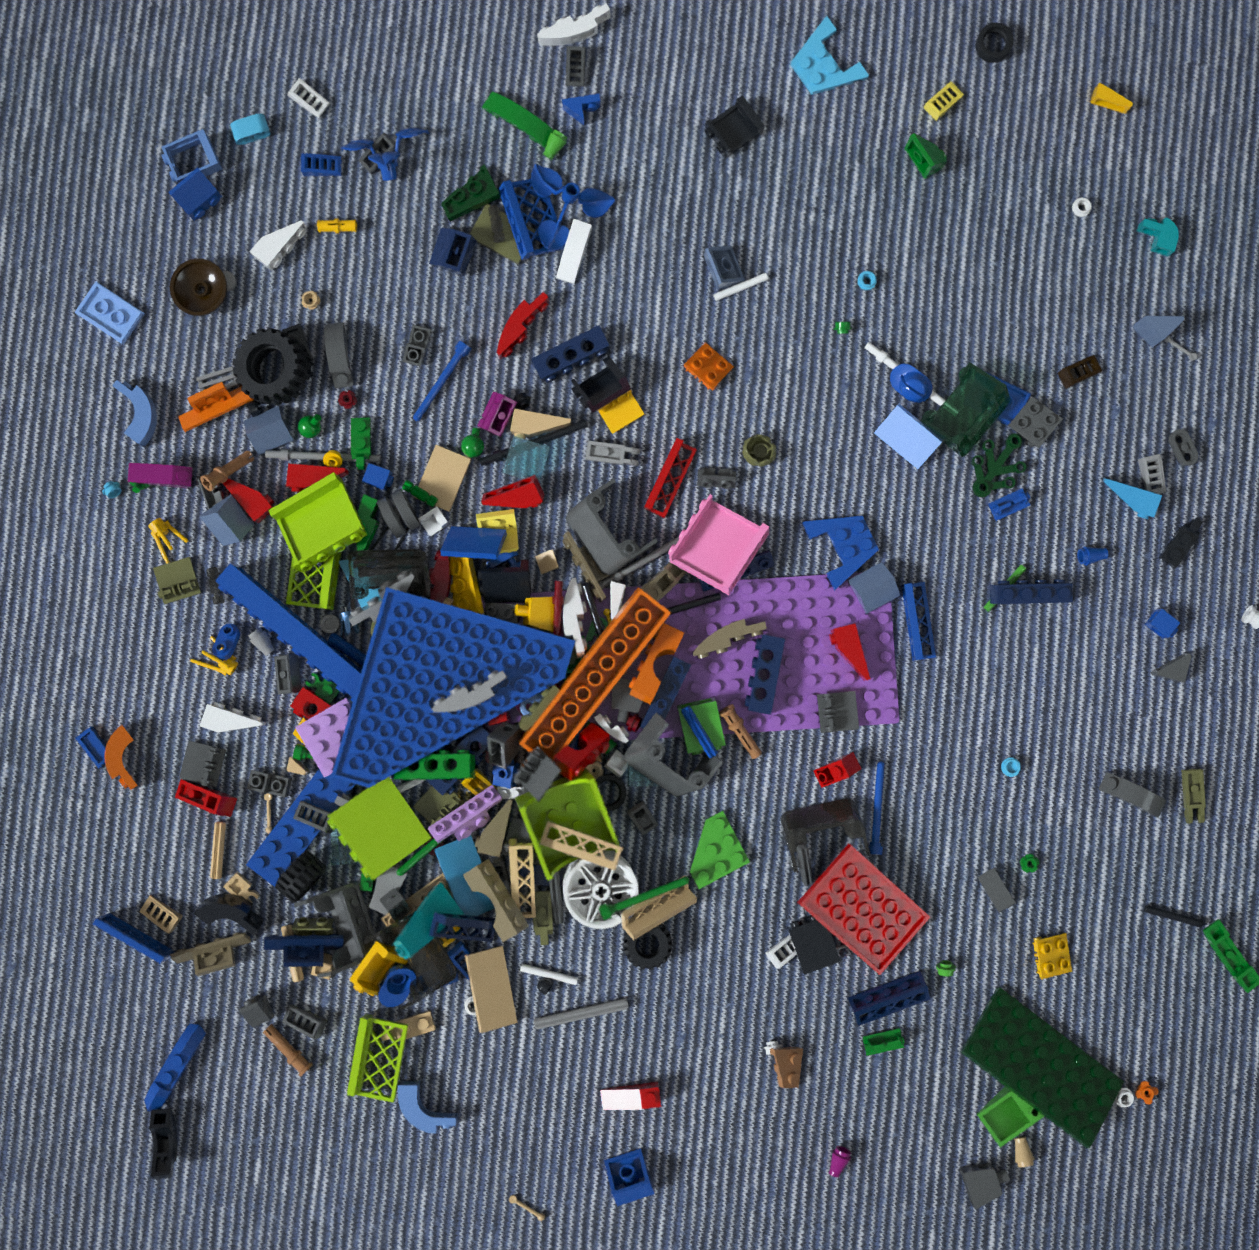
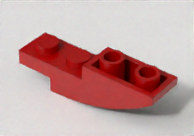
M544 292L530 305L523 300L508 319L498 343L497 355L500 359L508 357L513 352V347L517 343L521 344L525 341L528 332L524 326H529L535 320L534 316L539 311L542 313L549 306V297Z

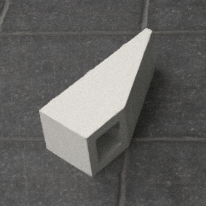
M301 220L265 235L255 244L250 253L272 271L281 264L284 255L292 251L294 243L305 235L307 226Z
M218 702L207 704L200 723V727L215 732L266 725V722L261 721L262 717L251 714L249 717L243 715L244 711L232 708L231 711L225 709L226 705Z

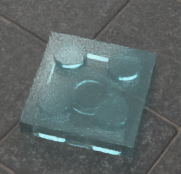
M513 435L502 473L521 479L536 475L540 483L550 447Z

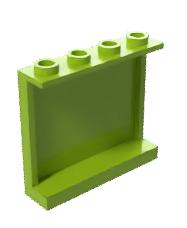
M334 472L268 510L271 517L277 520L295 561L292 564L293 567L301 573L309 571L314 565L328 560L331 555L342 552L347 546L361 541L367 535L343 480Z
M390 777L370 788H366L334 812L327 815L329 818L327 823L331 829H337L340 834L338 836L340 842L344 847L348 845L351 850L349 854L355 863L357 861L360 862L362 865L361 872L366 878L370 877L372 880L431 839Z

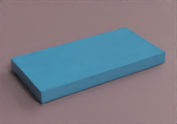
M471 835L460 841L455 840L434 849L452 897L464 915L478 916L495 908L492 901L485 894L472 892L463 877V874L482 863Z

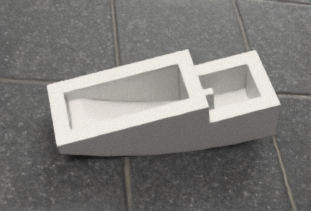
M573 219L557 272V279L572 284L575 283L592 231L591 224Z

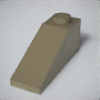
M509 799L483 830L481 836L477 835L475 847H478V853L496 857L501 856L514 799Z

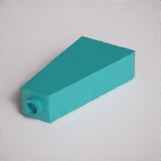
M442 883L431 888L393 943L400 957L407 959L413 956L435 938L429 936L434 912L464 915ZM439 923L437 932L444 929L445 925Z

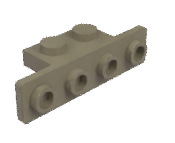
M566 532L563 535L564 546L572 552L573 562L581 568L582 578L586 583L590 584L593 597L596 600L598 599L600 603L603 602L606 596L598 582L611 575H604L585 548H578L570 532Z
M239 932L233 934L232 937L217 938L214 942L208 944L201 943L197 944L194 948L177 950L176 953L170 954V957L177 964L194 959L195 975L199 977L236 966L233 948L251 943V938L246 933Z

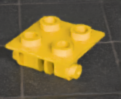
M631 390L598 410L612 434L645 415Z
M1066 933L1043 939L1041 937L1034 938L1032 944L1034 945V951L1037 952L1034 953V956L1038 957V959H1035V962H1038L1036 963L1037 974H1039L1041 979L1072 972Z

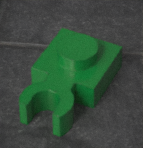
M312 673L311 675L315 677L316 681L313 684L306 681V685L316 687L317 690L314 694L324 699L327 703L332 704L340 692L336 688L337 685L326 679L321 681L318 674Z

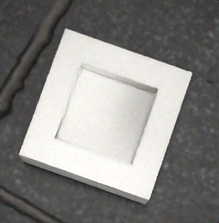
M618 750L612 753L604 765L617 777H621L629 766L625 756Z

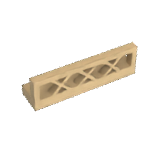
M547 822L540 842L543 846L614 871L617 869L618 860L623 849L617 845L551 822ZM550 827L558 829L561 837L556 840L548 839ZM572 834L576 835L580 844L574 847L568 846L565 839ZM563 839L565 844L559 843L558 841ZM590 841L595 842L599 849L592 854L588 853L584 847V844ZM599 844L604 845L606 847L601 849ZM582 846L584 851L579 850L577 848ZM608 848L617 850L614 861L606 859L602 851ZM601 853L602 857L596 856V854Z
M517 838L509 839L511 897L519 910L524 902L531 906L532 912H521L524 918H536L533 843L517 844ZM529 849V855L524 860L518 856V850ZM523 865L530 870V873L525 878L519 874V869ZM523 884H526L531 889L526 896L520 892V887Z
M689 884L679 889L676 888L640 902L621 913L622 928L635 940L695 904L697 897L689 890Z

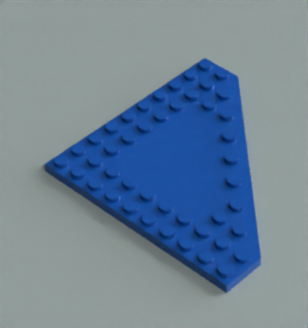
M386 587L331 777L370 788L547 689V686L550 687L565 679L575 640ZM496 670L498 672L503 671L507 676L506 679L491 688L495 696L478 705L451 712H433L432 710L435 707V701L441 697L447 699L452 695L450 691L459 685L461 688L466 686L469 692L473 691L471 688L479 681L485 683L489 680L487 676Z

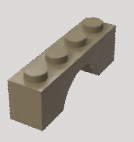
M489 859L463 874L472 892L483 893L492 901L496 910V920L493 927L502 942L529 927Z

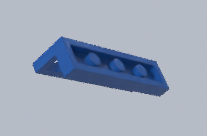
M925 582L903 584L901 589L912 661L935 658L936 653ZM913 587H921L922 595L918 600L914 598ZM917 604L924 608V615L921 619L917 617ZM920 623L927 627V633L924 637L920 636ZM923 642L930 646L931 654L923 655Z

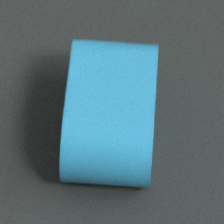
M254 114L233 121L230 124L235 142L238 145L251 143L270 135L264 114Z

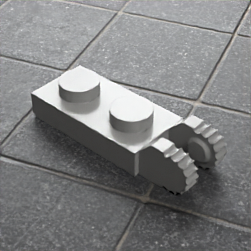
M588 441L585 460L638 466L639 461L624 459L625 452L634 455L640 454V449L626 447V445Z

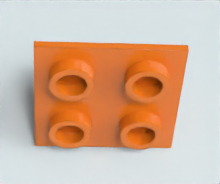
M706 342L684 364L685 371H688L693 376L695 375V379H700L698 382L702 381V384L712 391L734 368L732 364Z

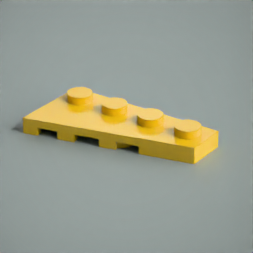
M450 557L451 575H453V583L450 586L454 599L452 606L484 615L473 558Z

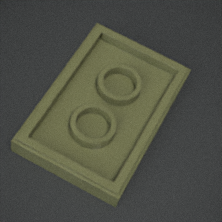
M486 204L470 235L477 240V243L519 265L521 257L507 215ZM527 226L528 230L533 233L535 232V229Z

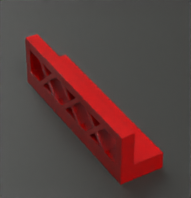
M676 438L644 506L645 510L662 518L666 517L697 449ZM681 447L691 451L689 458L683 461L680 460L678 454ZM680 465L681 475L673 478L670 472L671 468ZM672 482L673 492L665 495L662 489L663 485ZM664 499L666 504L663 513L653 508L655 502Z

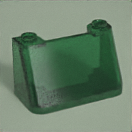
M970 362L960 370L958 374L960 384L937 411L934 409L926 411L921 420L924 425L943 440L942 442L961 457L966 456L1010 402L1007 386Z

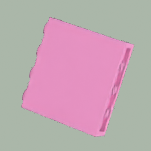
M710 494L707 499L702 500L699 506L700 510L697 514L692 515L689 520V526L681 531L679 541L676 545L673 544L668 554L670 563L730 595L767 539L769 526L764 523L759 526L713 501V497Z

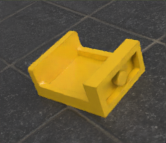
M376 941L349 980L354 984L353 988L359 993L363 994L366 992L373 997L374 995L378 996L379 985L385 978L389 968L395 962L406 965L410 958L404 959L400 957L395 950V946Z

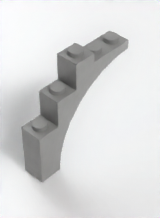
M343 793V795L338 794L334 803L341 807L354 797ZM398 862L377 877L375 891L369 903V908L387 915L388 911L380 902V898L394 888L399 891L408 874L407 871L403 876L397 875V870L403 864Z

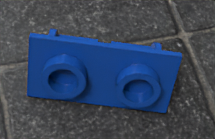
M1022 488L989 503L988 506L995 521L1030 506L1028 501L1030 495L1028 492L1025 493Z

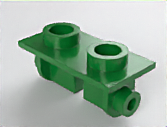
M900 1028L862 1036L866 1056L904 1048L905 1044Z

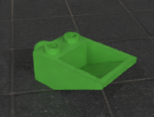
M1004 1087L977 1113V1116L999 1147H1002L1045 1117L1007 1087Z

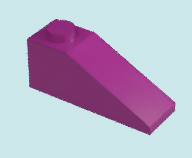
M129 463L127 482L186 489L191 487L192 467Z

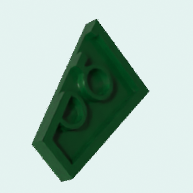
M485 164L480 167V171L476 175H471L467 179L468 182L465 185L457 188L441 203L449 222L501 198Z

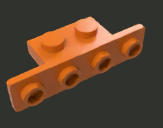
M220 382L188 397L187 399L193 410L180 415L178 418L182 429L187 432L252 401L253 398L246 395L241 390L242 387L229 392L224 383Z

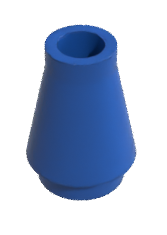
M1083 547L1078 550L1077 558L1080 564L1087 566L1107 559L1108 550L1107 548Z

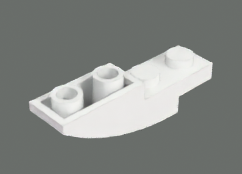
M607 3L603 6L598 5L589 14L579 16L575 22L571 16L560 18L551 27H544L537 34L538 42L544 46H561L588 39L598 34L599 24L611 18L610 8Z
M572 578L563 606L564 636L567 639L575 640L577 658H582L585 656V650H588L586 639L581 638L580 632H583V626L579 620H584V613L587 612L585 601L581 602L580 595H583L581 583L577 584L576 578Z

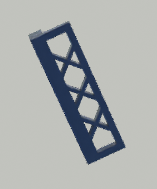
M434 912L429 936L493 942L495 933L493 924L496 918ZM439 923L445 925L444 929L437 932ZM460 926V929L454 934L451 928ZM469 927L475 928V930L469 935L467 929ZM483 929H489L487 936H483L481 932Z
M920 971L848 997L858 1026L930 1000L927 984ZM924 992L923 995L915 997L917 994ZM868 1013L866 1016H863L861 1018L859 1017L860 1015Z

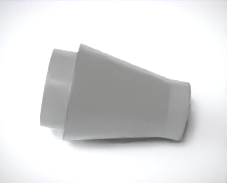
M261 627L248 635L251 639L249 641L265 656L275 650L266 631H263Z

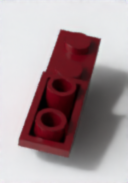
M438 550L434 558L436 564L434 568H430L427 578H429L428 582L435 585L434 589L430 588L427 599L443 603L450 592L451 566L450 557L441 556V552Z

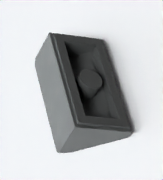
M298 655L275 656L278 695L300 692L301 679Z

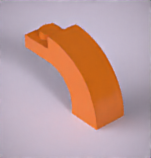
M121 725L113 732L106 744L104 754L105 766L111 779L119 775L121 778L118 781L124 789L128 787L132 790L138 785L124 768L122 755L126 746L134 740L123 725Z

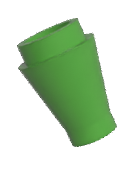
M554 129L553 133L549 135L543 155L553 160L555 155L566 144L567 137Z

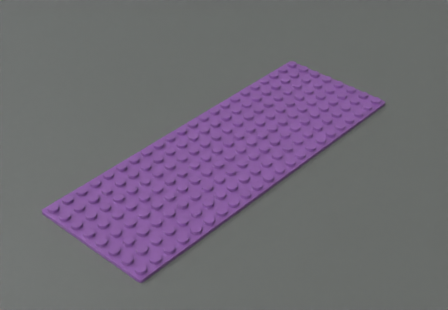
M854 573L835 591L827 575L739 580L730 595L717 588L703 592L700 582L676 584L658 601L663 607H672L720 592L722 600L669 615L664 622L684 632V635L674 655H664L654 661L653 670L660 682L662 681L673 657L690 664L691 667L665 719L669 725L659 738L684 737L677 705L712 697L716 700L718 712L724 707L733 704L735 706L734 710L739 717L743 718V725L749 733L820 728L817 694L849 691L856 692L859 726L898 723L899 707L891 601L866 614L848 582L849 579L860 573ZM642 586L626 587L622 605L638 587L641 588ZM610 588L602 589L606 596L603 602L600 603L598 599L594 598L599 617L604 618L606 621L607 618L603 611L604 609L611 611ZM555 591L531 593V598L555 596ZM562 591V596H564V600L567 591ZM583 592L580 598L581 602L585 601L587 612L584 613V620L579 621L582 622L583 632H580L581 636H584V639H586L592 617ZM481 596L483 610L485 612L484 596ZM498 602L525 605V602ZM563 604L561 615V637L565 638L563 627ZM518 616V625L525 626L523 625V617ZM742 619L745 620L746 626L765 621L767 629L762 630L764 635L785 638L771 715L747 711V706H744L746 695H750L751 687H748L749 677L754 675V668L751 667L753 657H757L758 650L755 649L756 640L761 635L752 637V634L744 635L745 639L735 642L732 638L730 639L731 647L727 648V652L717 654L716 651L709 652L708 657L698 659V656L693 657L692 654L698 645L715 631ZM856 623L870 680L864 681L836 650L835 645H831L829 634H831L832 629ZM594 636L592 641H588L590 648L597 640V636ZM654 638L650 639L621 678L632 680L633 677H638L640 672L637 671L641 660H646L648 656L645 654L649 643L654 644ZM765 650L763 658L766 661H770L773 654L770 650ZM761 669L759 672V677L762 680H766L769 677V672L766 669ZM564 679L559 681V688L563 684ZM758 688L755 694L757 698L762 699L765 697L766 692L763 688ZM611 689L588 721L604 730L594 717L600 713L602 716L606 714L612 723L610 725L611 729L617 725L620 728L624 726L630 735L627 739L635 740L644 728L639 727L637 732H629L625 722L617 721L619 709L612 708ZM644 701L639 712L636 713L642 718V721L650 704ZM516 707L508 710L511 720L506 722L514 724L521 720L522 715ZM720 717L723 734H735L734 731L728 729L725 719ZM488 722L484 723L491 732L501 724L489 726ZM610 735L609 739L612 738L614 741H619L618 739Z

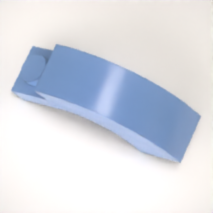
M116 380L112 386L131 400L135 410L133 421L124 434L145 447L152 438L157 424V412L153 400L139 386L136 385L134 388L126 381L121 383Z
M420 1081L399 1082V1106L405 1118L414 1127L424 1132L436 1134L438 1126H441L443 1129H450L456 1126L458 1113H436L428 1110L423 1105L420 1099Z

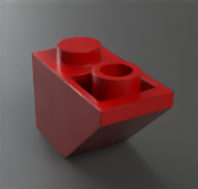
M851 752L813 770L821 788L851 777L862 768L854 752Z

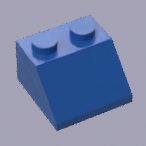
M198 167L168 192L193 221L201 218L205 211L215 206L222 197Z
M641 1148L604 1160L612 1196L617 1206L655 1194Z

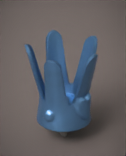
M345 607V612L339 614L341 623L340 636H342L343 626L345 636H348L351 632L349 621L351 611H347V607ZM356 624L353 626L355 632L359 634L360 630L358 625Z

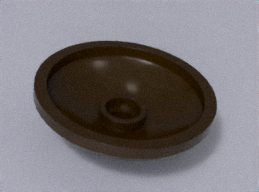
M196 258L185 261L178 266L171 277L170 294L172 300L180 310L189 315L205 316L211 314L225 300L227 294L226 277L222 270L209 260ZM204 287V288H205V292H204V293H200L201 288Z

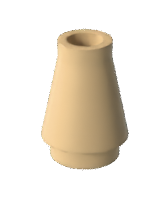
M1026 1137L1014 1138L1015 1162L1018 1164V1167L1033 1166V1160L1035 1159Z

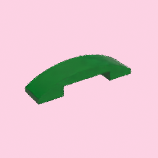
M491 92L482 106V109L497 118L504 119L529 135L531 140L546 148L549 135L554 130L527 109L495 92Z
M1217 919L1202 930L1218 958L1243 990L1248 993L1259 985V975L1247 963L1235 946L1222 922Z

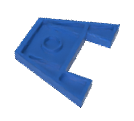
M863 516L802 522L810 540L827 533L843 566L826 574L834 591L879 551Z

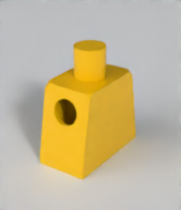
M552 597L526 598L525 605L516 604L514 614L515 616L523 617V625L547 633H553L554 604H552Z

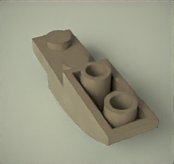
M669 562L640 589L658 602L679 583L678 581L687 572Z
M742 619L728 624L715 631L698 645L692 653L693 657L698 656V659L708 657L709 652L716 651L717 654L727 652V648L731 647L730 639L733 638L735 642L745 639L744 635L752 634V637L762 635V630L767 629L766 623L764 621L746 626L745 620Z

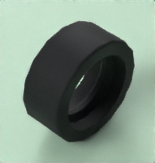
M1001 23L986 25L980 31L975 42L978 56L989 63L1002 61L1008 56L1014 44L1013 34L1006 25ZM995 33L1004 39L1005 47L1001 52H991L985 47L983 40L987 34Z
M604 774L595 780L597 787L605 781H611L620 790V795L614 803H604L606 811H613L624 803L626 787L619 777L613 774Z

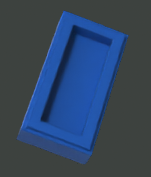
M90 726L75 739L97 768L100 769L105 765L106 743L94 727Z

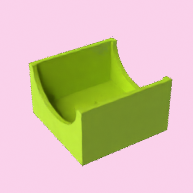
M587 768L584 769L579 777L576 776L572 781L565 777L554 781L539 802L530 792L515 797L547 880L553 879L554 874L562 867L580 859L540 844L547 822L620 847L595 779ZM550 827L547 838L551 840L560 838L559 830ZM572 834L565 838L568 846L574 847L580 844L576 835ZM563 839L558 841L559 843L565 844ZM593 841L584 844L588 853L592 854L599 850ZM599 844L601 849L606 847L604 845ZM582 846L577 848L579 850L584 851ZM608 848V849L604 850V851H615V852H617V850H615V849H613V848Z

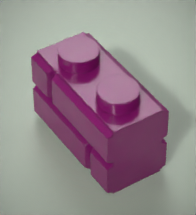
M493 391L482 414V419L479 420L477 426L501 437L517 402Z

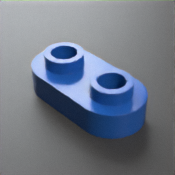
M226 624L222 626L213 645L212 652L214 656L222 661L229 659L233 655L240 638V631L236 625Z

